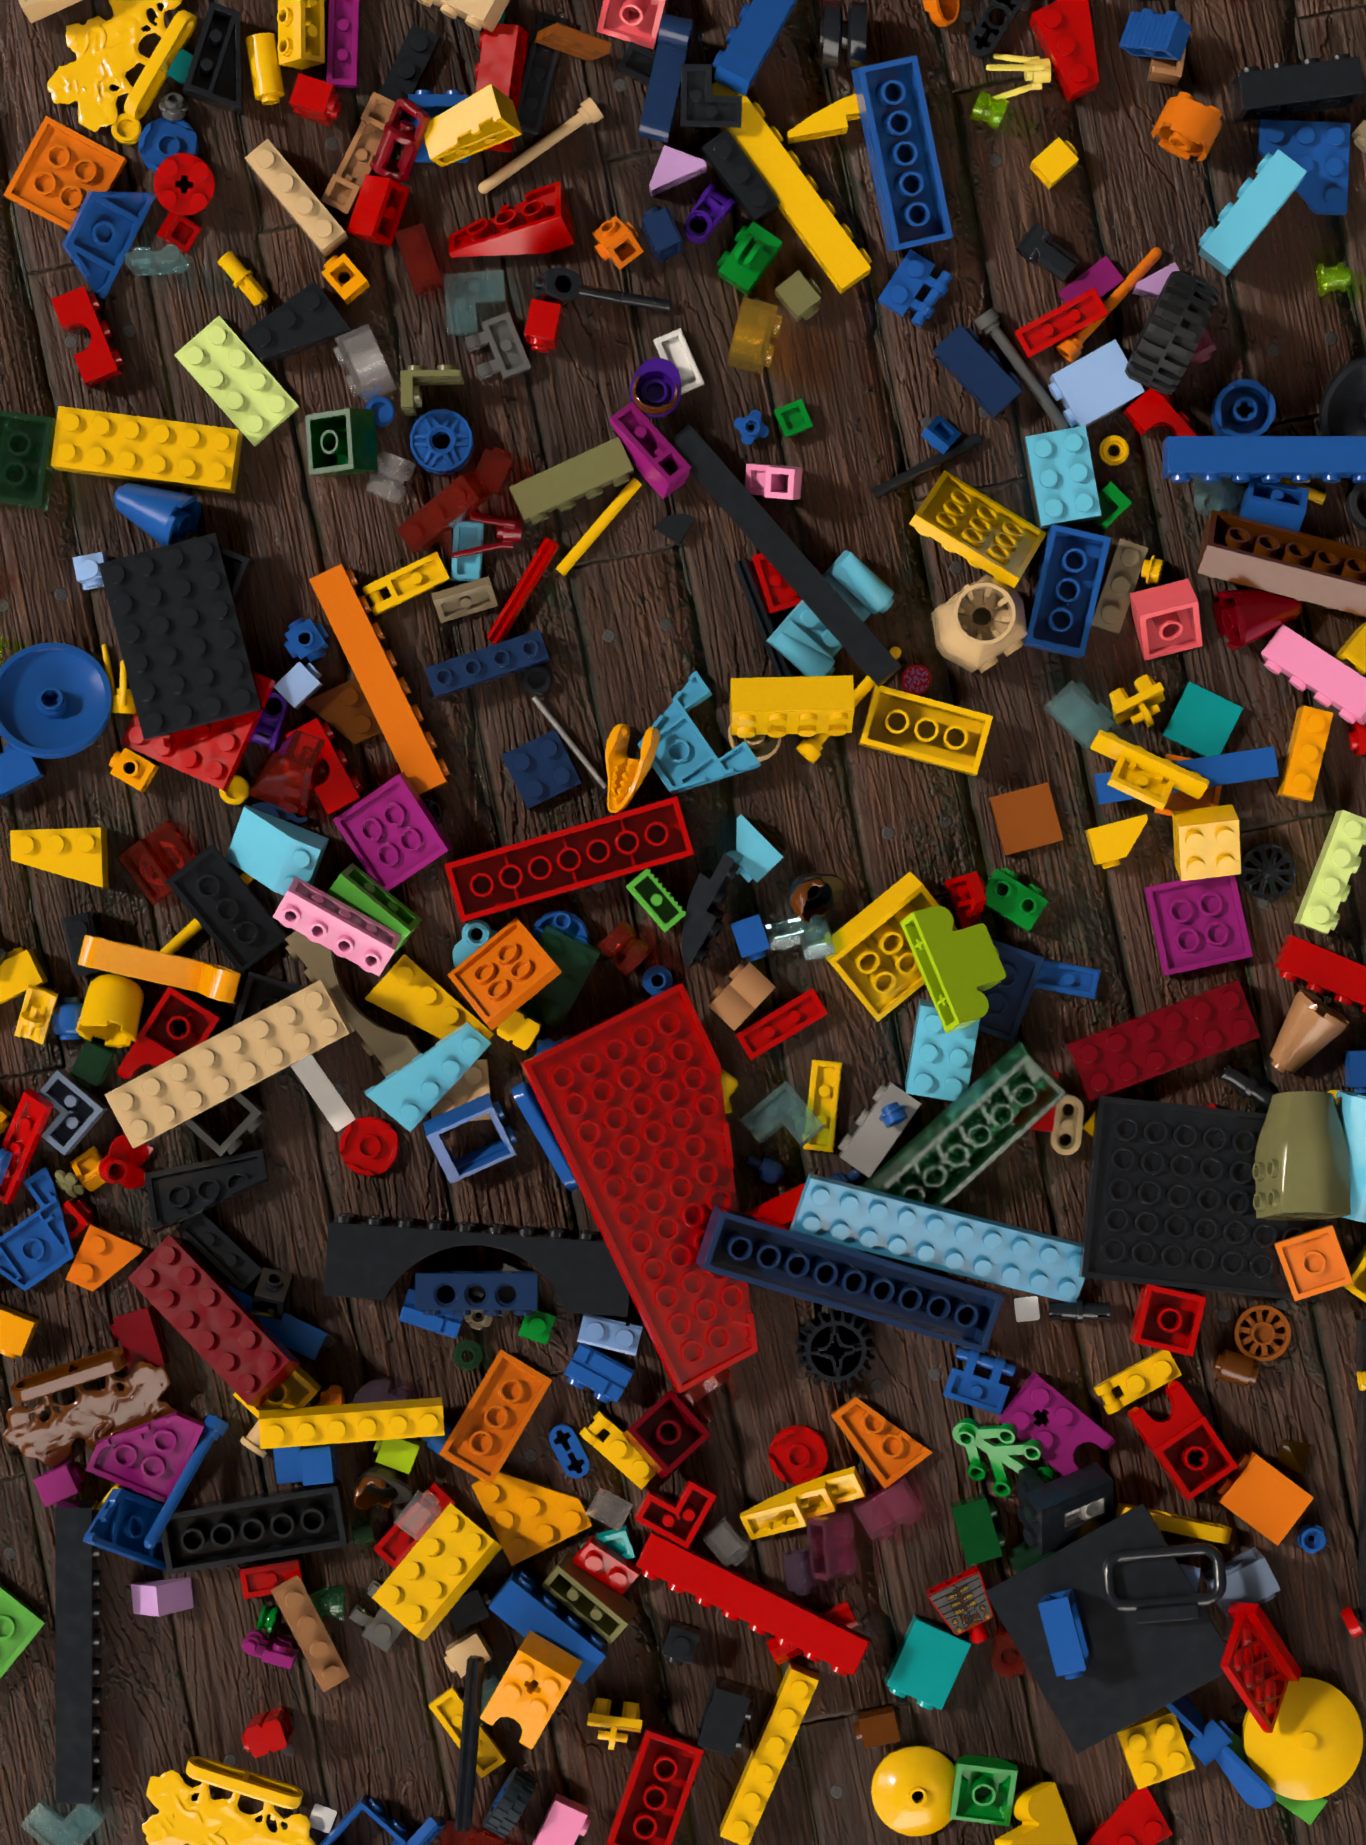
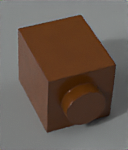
M893 1705L857 1713L859 1722L853 1723L857 1741L863 1740L865 1749L901 1741Z

